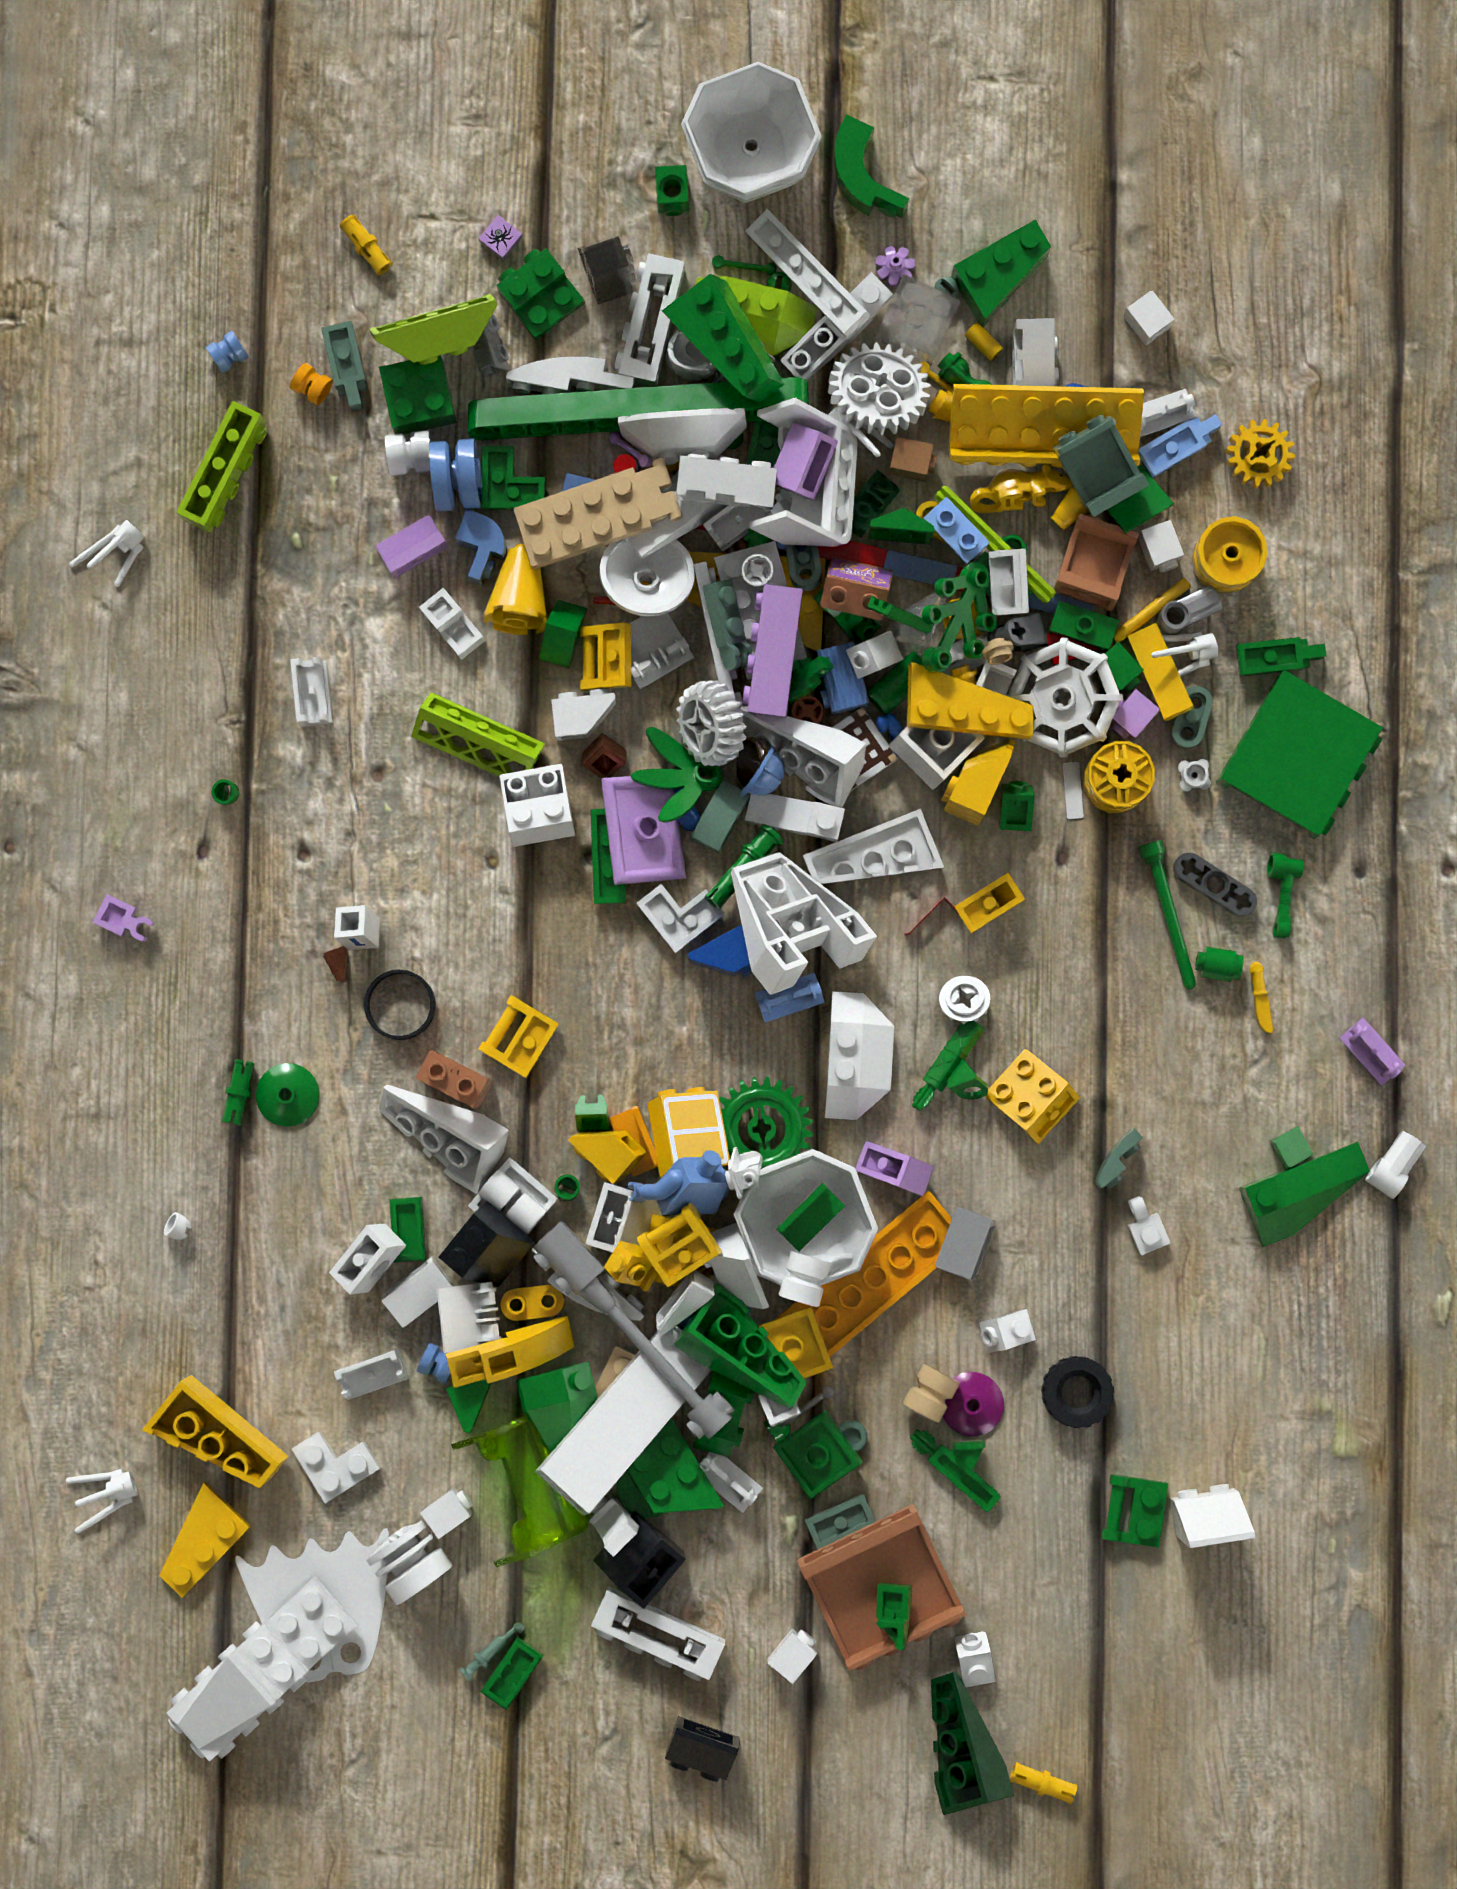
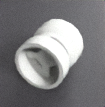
M753 554L743 562L741 567L742 577L749 586L762 588L764 584H768L771 581L773 565L766 556Z

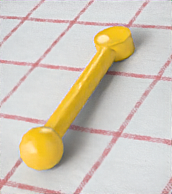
M920 362L922 364L920 373H927L931 379L953 394L952 386L932 372L927 362Z

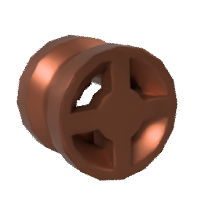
M803 696L794 703L792 718L820 724L823 718V706L817 698Z

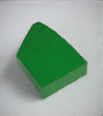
M881 1582L877 1585L876 1617L878 1621L876 1624L881 1630H885L895 1642L894 1646L898 1650H904L909 1629L912 1586Z

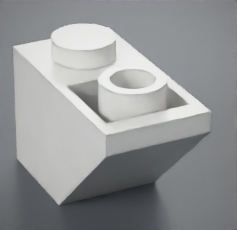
M595 689L589 691L590 695L577 697L576 692H566L558 694V699H551L556 740L589 738L616 705L615 693H608V689Z

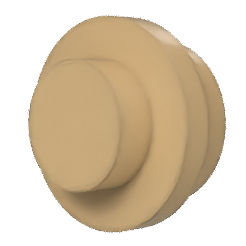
M996 638L986 644L987 647L982 650L983 658L987 659L990 665H998L1012 659L1014 646L1011 641H1005L1004 638Z

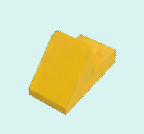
M1008 872L954 907L969 931L973 933L1024 901L1025 898Z

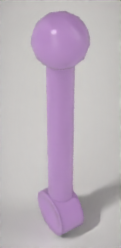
M614 432L610 435V442L614 445H620L637 458L641 467L649 468L652 465V458L650 456L640 454L623 441L619 433Z

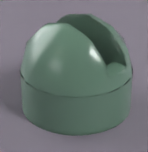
M951 277L940 278L934 286V297L936 300L943 304H949L956 300L959 293L958 283ZM945 283L954 292L950 294V292L940 284Z

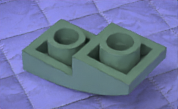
M723 780L702 814L691 836V840L719 854L733 832L735 822L750 801L751 794L747 793L742 797L740 795L741 789Z
M1135 1128L1130 1129L1122 1136L1106 1156L1094 1183L1098 1188H1103L1106 1185L1108 1189H1111L1124 1178L1121 1172L1126 1167L1119 1160V1157L1129 1158L1140 1149L1137 1143L1143 1139Z

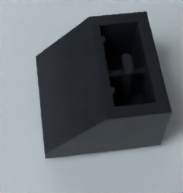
M634 1510L630 1517L639 1525L637 1534L614 1557L603 1547L593 1561L623 1593L645 1609L685 1562L686 1557L684 1550Z

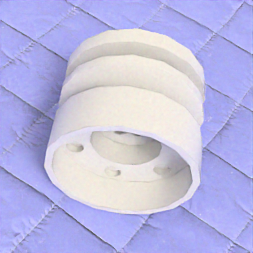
M422 1520L416 1524L404 1526L378 1544L374 1552L366 1559L369 1566L374 1565L381 1559L385 1561L386 1564L375 1572L377 1577L392 1572L395 1576L385 1589L396 1606L421 1591L453 1566L441 1548L428 1554L426 1553L424 1548L434 1538L431 1533L421 1540H417L415 1535L427 1527Z

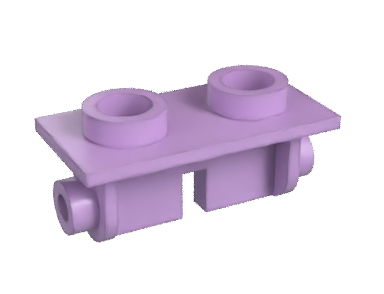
M1364 1017L1339 1037L1381 1086L1390 1078H1395L1405 1066L1402 1060Z

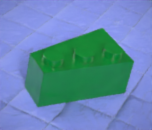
M1036 219L953 266L951 277L958 283L962 296L983 328L1048 257L1051 245Z

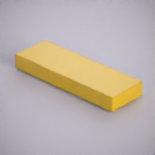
M1157 623L1128 635L1129 642L1140 666L1144 669L1143 673L1164 720L1169 721L1195 709L1172 656L1157 658L1151 656L1152 652L1168 649Z

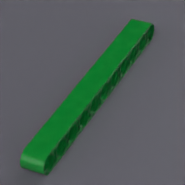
M799 377L782 378L785 385L761 403L744 397L730 382L476 399L468 403V435L471 438H475V440H497L620 431L618 417L621 416L630 417L631 415L697 409L728 408L734 410L736 408H744L746 423L763 422L765 420L757 416V412L760 409L792 398H797L809 405L808 382Z

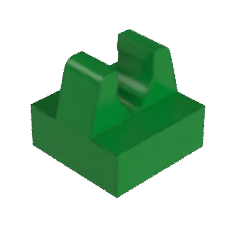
M585 1095L579 1097L578 1103L575 1104L577 1132L609 1131L608 1109L603 1095H598L597 1103H586Z

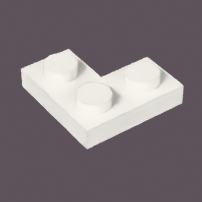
M662 884L636 903L675 954L725 916L722 909L717 910L716 907L714 908L706 901L705 895L708 894L706 889L682 908L678 906Z
M321 1431L292 1448V1451L324 1503L332 1500L381 1468L365 1441L337 1458Z

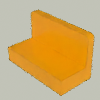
M639 1106L610 1117L609 1120L614 1131L626 1130L648 1152L631 1171L632 1177L657 1168L655 1146Z

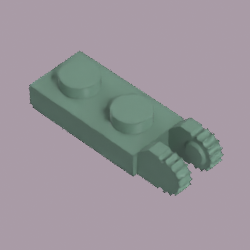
M732 579L703 585L702 588L716 645L719 648L724 667L731 671L738 669L739 666L747 667L749 654H752L753 651L751 645L746 642L744 625L741 620Z

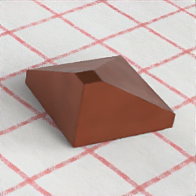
M342 946L327 951L323 957L336 981L345 983L347 981L348 950Z

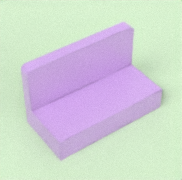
M427 515L376 545V548L395 579L447 549L448 545L432 518Z

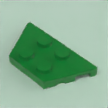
M672 1418L669 1419L626 1470L653 1515L668 1514L670 1512H694L696 1510H719L724 1507V1504Z

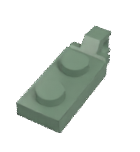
M352 321L322 327L321 330L332 377L339 396L347 395L351 411L364 409L360 392L367 390V381Z

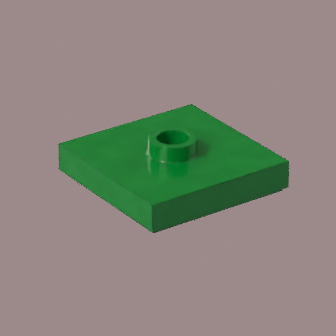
M826 1410L819 1413L773 1447L810 1500L863 1463Z

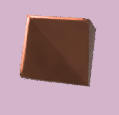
M603 733L582 753V766L599 778L612 777L626 763V750Z

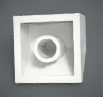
M737 1222L711 1232V1235L722 1250L719 1255L704 1264L706 1269L712 1267L714 1273L710 1275L713 1285L715 1286L718 1283L742 1300L748 1307L768 1308L769 1305L760 1279L756 1274Z

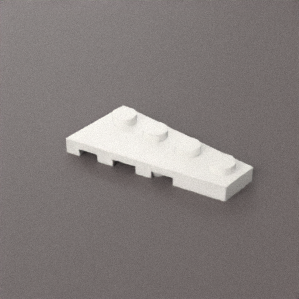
M921 809L803 855L810 876L820 884L944 868Z

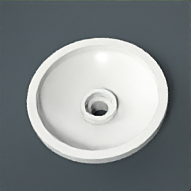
M623 539L609 544L600 562L599 574L604 592L615 605L635 615L659 616L675 610L688 598L694 584L695 569L689 552L678 540L670 542L641 559L628 541ZM647 581L650 583V585L645 586L642 585L640 582Z

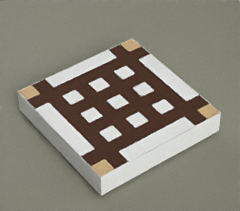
M863 707L832 727L866 743L864 765L851 791L898 760Z

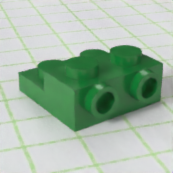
M547 248L541 252L538 249L532 250L524 257V265L516 271L513 268L504 271L498 278L500 283L496 285L498 293L535 340L539 339L585 304L583 297L566 277L564 270Z

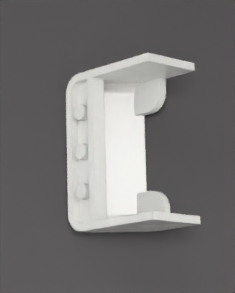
M797 398L758 410V417L779 427L778 446L780 449L783 447L785 437L789 432L792 422L820 431L837 440L838 443L815 500L791 493L790 512L786 510L749 522V528L784 545L836 547L848 543L852 535L858 446L856 435L844 423Z

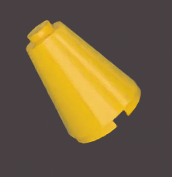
M517 544L508 550L484 612V622L487 624L491 621L494 630L506 634L528 635L529 629L536 628V634L545 630L547 622L541 568L534 570L531 567L525 544Z

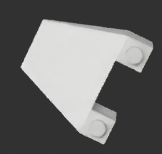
M780 852L734 867L731 871L751 971L770 995L795 985L808 964L802 952L822 946L840 969L863 960L877 937L858 912Z

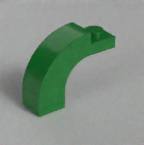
M846 114L838 130L834 149V171L842 193L857 210L867 216H870L873 207L876 206L879 212L885 216L903 218L908 208L909 198L874 181L864 166L863 158L873 139L874 127Z

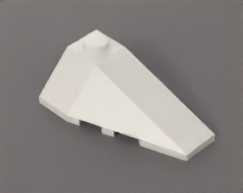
M720 455L717 459H711V460H718V461H720V458H721V457H726V456ZM679 470L671 478L672 486L661 490L662 494L674 491L676 495ZM677 499L683 517L681 520L671 522L670 518L654 522L652 523V530L626 538V540L642 559L704 524L728 505Z
M745 705L740 708L741 713L744 714L742 717L743 723L747 726L743 729V733L747 737L761 738L765 740L768 747L774 746V750L779 753L783 760L785 772L789 776L795 773L808 784L805 789L814 797L829 805L843 807L863 768L866 743L839 729L788 716L779 717L748 713V706Z
M391 1085L383 1087L379 1111L405 1136L413 1135L425 1147L422 1152L429 1158L434 1155L446 1167L443 1172L452 1180L478 1194L504 1153L509 1130L483 1114Z

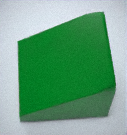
M1298 1126L1270 1140L1284 1169H1289L1313 1155Z

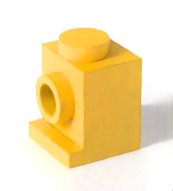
M619 1241L604 1266L616 1282L639 1286L643 1291L649 1290L658 1275L640 1245Z

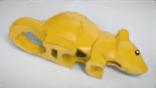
M1044 464L1041 471L1038 472L1006 469L996 474L988 487L974 490L970 496V504L972 509L978 513L1023 509V503L1032 500L1034 506L1042 507L1046 505V499L1042 495H1046L1048 492L1065 491L1073 485L1070 479L1060 472L1051 470L1048 464ZM982 498H989L993 500L995 504L986 505L980 503L979 501Z

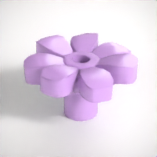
M890 246L885 248V256L878 255L875 264L877 267H880L877 271V276L880 280L889 277V286L897 287L899 278L903 282H908L912 278L910 270L915 269V260L912 258L906 259L909 255L908 249L901 247L896 252L895 248Z

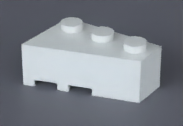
M1055 318L1016 319L1011 335L1013 385L1058 386L1059 370L1058 367L1055 368V356L1058 353L1057 337H1055Z
M699 454L680 455L677 499L773 510L777 469L771 468V463L764 461H752V465L740 464L739 459L721 457L720 461L707 459V456Z

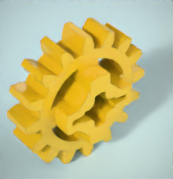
M1254 419L1250 420L1248 429L1240 425L1237 428L1238 435L1232 434L1229 438L1230 443L1233 445L1227 446L1225 449L1226 454L1232 455L1227 460L1226 465H1234L1236 468L1231 475L1235 477L1241 474L1243 476L1242 485H1245L1248 480L1253 481L1254 489L1258 488L1260 482H1264L1266 488H1269L1272 485V478L1278 483L1284 478L1282 472L1288 473L1292 468L1287 462L1293 461L1295 458V454L1288 452L1295 445L1294 442L1285 441L1289 432L1286 430L1279 433L1277 431L1279 423L1277 422L1272 427H1268L1267 419H1263L1259 426H1257ZM1257 434L1265 435L1270 438L1259 437ZM1241 444H1243L1242 447L1246 451L1243 460L1240 457ZM1269 447L1265 456H1259L1251 460L1256 451L1259 452ZM1278 447L1280 450L1279 464L1277 463L1278 460L1275 457V450ZM1251 469L1261 470L1263 473L1253 472Z

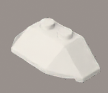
M720 408L668 411L618 417L621 436L641 453L650 456L652 462L656 459L664 458L666 465L676 464L680 461V455L688 456V454L705 455L707 459H717L747 428L744 408H736L734 410Z
M832 991L825 1118L857 1120L891 1090L894 1025L864 993Z

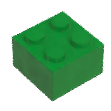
M441 355L437 356V361L429 364L414 363L411 360L379 367L390 422L395 434L403 433L405 435L415 431L457 423L445 365Z

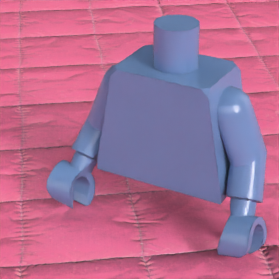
M711 1150L705 1151L702 1157H682L655 1184L643 1185L642 1183L629 1182L628 1188L634 1189V1194L629 1198V1201L642 1203L645 1200H656L662 1215H678L681 1213V1208L689 1203H692L697 1208L699 1214H715L722 1199L727 1198L729 1195V1186L725 1176L726 1170L723 1169L721 1164V1157Z

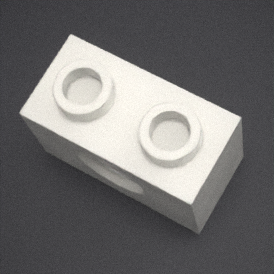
M386 1224L366 1225L329 1273L350 1295L367 1293L405 1248L406 1244Z

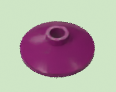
M965 1372L955 1376L953 1379L960 1382L953 1398L945 1400L947 1409L943 1419L952 1430L964 1436L973 1437L988 1433L999 1423L1004 1411V1398L999 1386L990 1377L978 1372ZM971 1399H976L979 1403V1407L975 1411H970L967 1408V1402Z

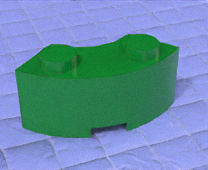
M713 1371L707 1396L710 1393L714 1395L718 1391L735 1411L731 1414L732 1418L710 1439L705 1435L700 1439L695 1437L693 1448L730 1458L733 1446L740 1447L744 1428L739 1427L745 1403H752L755 1391Z

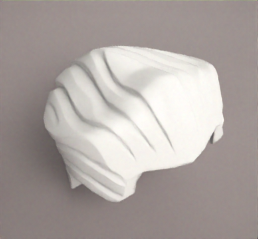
M680 330L674 333L668 344L666 361L669 368L675 371L676 375L682 376L683 379L689 381H701V379L709 378L718 370Z

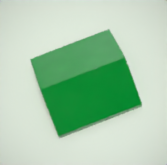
M903 507L870 521L868 539L930 545L934 533V525Z

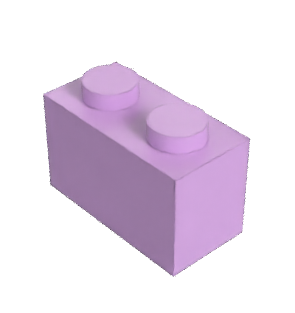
M792 422L777 462L773 467L777 469L775 485L786 491L815 500L838 441L820 431Z

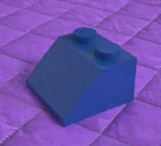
M742 924L687 954L691 964L731 976L741 973L743 978L752 974Z

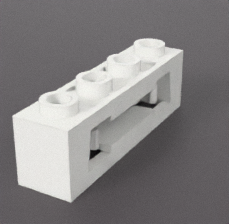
M648 253L646 263L640 262L637 281H641L639 292H633L629 310L634 312L631 323L625 322L622 340L626 341L624 352H618L614 370L619 371V375L634 377L635 385L657 387L672 327L671 320L662 310L679 298L685 274L684 261ZM652 282H655L653 287L654 295L663 297L652 340L654 354L650 365L648 364L651 355L650 348L640 346L651 304L650 288ZM671 283L669 293L666 295L667 284ZM638 348L637 359H634L635 349Z
M608 1586L591 1624V1627L596 1628L595 1633L598 1636L610 1641L614 1637L626 1642L624 1647L638 1654H642L643 1650L655 1655L654 1661L669 1668L673 1664L685 1669L683 1674L697 1681H701L702 1677L707 1680L710 1679L725 1646V1639L649 1604L643 1609L625 1593ZM618 1605L637 1613V1619L683 1640L687 1636L705 1645L701 1646L688 1639L683 1653L690 1654L696 1657V1659L681 1654L678 1647L634 1627L631 1630L623 1627L629 1626L633 1613L618 1608ZM614 1620H615V1621H618V1622L622 1623L623 1626H620V1625L614 1623L613 1621H614Z

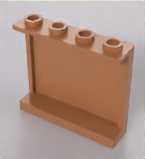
M914 1504L797 1559L800 1570L808 1582L849 1671L855 1668L856 1670L865 1669L873 1663L874 1659L884 1654L885 1656H891L900 1651L894 1646L895 1642L885 1630H881L876 1624L878 1621L876 1617L877 1585L881 1582L912 1586L907 1643L913 1640L914 1642L923 1641L931 1636L932 1631L942 1626L944 1628L952 1627L960 1622L961 1617L966 1615Z

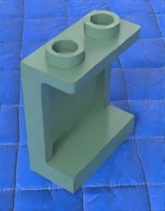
M1099 415L1086 423L1087 428L1078 434L1075 431H1071L1058 439L1060 444L1053 447L1087 513L1092 517L1149 486L1144 474L1138 470L1115 426L1114 418L1110 416L1104 418L1103 415Z

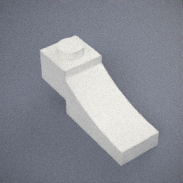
M751 794L745 822L757 825L766 824L774 829L837 842L845 809L815 801H804L774 794Z
M614 1495L608 1500L603 1497L591 1511L594 1515L590 1518L589 1522L601 1536L604 1548L614 1557L637 1534L639 1525L630 1517L631 1512Z

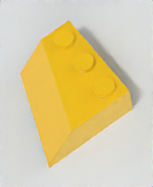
M1009 738L970 753L959 776H952L941 801L945 802L946 805L943 811L978 826L987 812L1008 765L1016 740Z

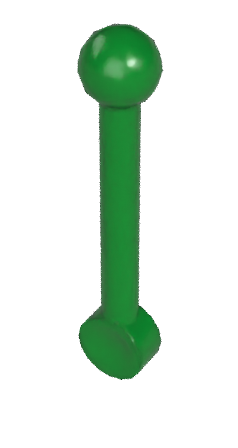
M716 255L712 259V265L715 269L727 266L764 271L767 275H771L777 270L773 263L760 265L724 260L720 255Z

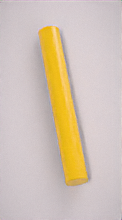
M1183 577L1120 626L1115 632L1113 642L1115 644L1122 642L1128 635L1158 614L1165 605L1176 600L1190 589L1191 585L1187 579Z

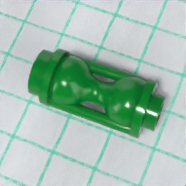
M949 352L937 366L941 369L938 376L941 379L944 378L950 384L992 385L986 380H977L971 376L969 364L962 358L960 352H957L955 355Z

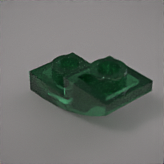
M878 469L854 497L852 532L860 538L869 530L870 521L879 517L901 491L900 487Z

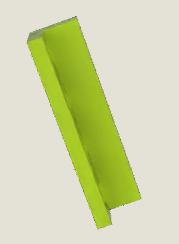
M432 692L420 706L411 734L412 738L499 777L502 774L514 772L508 764L511 761L526 766L525 770L533 769L545 746V743ZM424 721L435 725L439 734L432 735L421 730ZM458 735L464 738L467 747L461 748L456 746L451 736ZM483 748L491 750L496 759L489 761L483 758L479 750Z

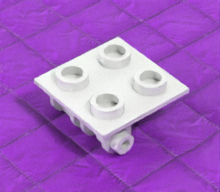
M668 613L659 616H641L629 623L631 624V675L640 690L694 659L688 643L681 636Z
M492 1282L437 1289L444 1353L458 1351L502 1338V1336H499L497 1320H500V1318L496 1317V1311L498 1310V1307H495L494 1291H496V1288H493Z

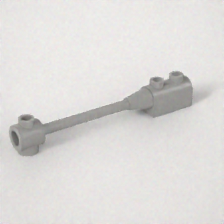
M560 1221L533 1247L538 1252L533 1256L535 1261L545 1271L551 1267L559 1275L555 1280L557 1285L567 1295L573 1291L604 1314L607 1313L693 1407V1410L687 1414L691 1421L686 1425L698 1439L703 1435L710 1439L732 1418L731 1414L735 1409L718 1391L714 1395L710 1393L702 1399L616 1305L613 1296L598 1278L606 1269L563 1221Z

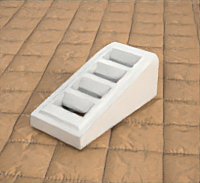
M696 1270L686 1275L656 1314L658 1333L664 1335L707 1303L715 1295L713 1281Z

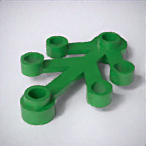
M980 562L970 563L962 569L960 576L955 578H939L935 582V593L939 597H951L955 594L956 590H964L959 600L942 605H927L922 610V619L929 625L939 624L943 618L951 616L938 646L928 647L923 653L922 662L927 671L943 672L951 665L952 656L950 650L960 628H962L964 639L963 653L968 659H979L983 656L984 644L981 640H976L970 607L973 600L977 612L976 628L980 632H991L997 626L996 616L988 612L985 590L989 585L990 577L984 564Z

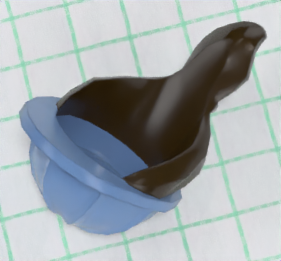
M746 736V740L742 741L744 749L739 751L736 764V777L743 786L740 795L744 797L747 793L753 795L769 794L776 790L784 778L783 760L779 753L774 750L775 747H768L765 740Z

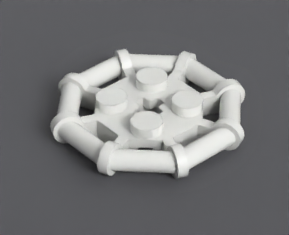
M1061 638L1059 642L1029 655L1025 653L1021 657L1022 663L1010 692L1006 695L1019 701H1030L1031 705H1033V711L1036 716V720L1033 722V736L1030 739L1022 740L1024 742H1032L1059 754L1060 758H1066L1068 754L1098 741L1104 742L1107 739L1106 733L1119 702L1123 701V694L1119 693L1108 665L1106 654H1099L1070 642L1068 638ZM1059 656V665L1045 671L1038 666L1042 662ZM1068 656L1078 658L1090 663V665L1084 671L1068 665ZM1096 670L1106 694L1096 693L1090 678ZM1032 671L1037 676L1036 684L1030 694H1022ZM1060 689L1071 694L1067 706H1064L1063 703L1057 704L1055 698L1060 696ZM1106 701L1097 725H1095L1090 720V717L1095 710L1096 702ZM1043 724L1058 730V740L1037 730ZM1082 724L1089 730L1085 734L1067 740L1068 730Z

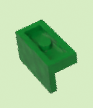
M821 1183L776 1230L800 1252L845 1205Z

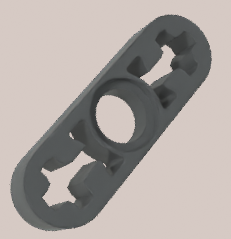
M1184 853L1175 860L1173 872L1180 881L1231 914L1243 917L1255 910L1257 897L1250 888L1197 854ZM1192 860L1194 862L1193 868L1200 873L1203 872L1204 868L1209 870L1201 878L1200 885L1195 883L1199 876L1192 872L1187 875L1182 873L1184 867L1180 865L1181 861L1186 863ZM1210 876H1218L1223 880L1224 887L1220 893L1214 894L1207 889L1206 882ZM1230 885L1235 887L1231 892L1235 896L1240 897L1243 894L1248 896L1246 902L1249 904V908L1243 907L1239 910L1236 908L1238 902L1235 899L1228 897L1226 902L1221 899L1228 893Z

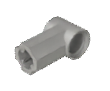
M1209 585L1178 601L1169 602L1158 615V627L1166 634H1177L1182 629L1223 609L1221 600L1216 590ZM1175 611L1180 615L1181 623L1177 625L1169 623L1166 613Z

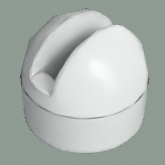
M174 1212L165 1225L164 1235L174 1240H183L188 1237L184 1232L186 1229L191 1230V1223L185 1216Z

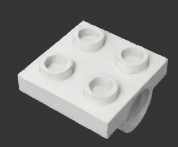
M509 1157L501 1168L484 1184L468 1207L475 1212L488 1201L528 1235L558 1198Z

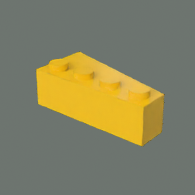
M192 1375L179 1382L142 1429V1431L150 1435L154 1434L166 1440V1443L176 1448L181 1447L195 1454V1457L205 1462L209 1461L223 1468V1471L258 1488L269 1482L289 1457Z

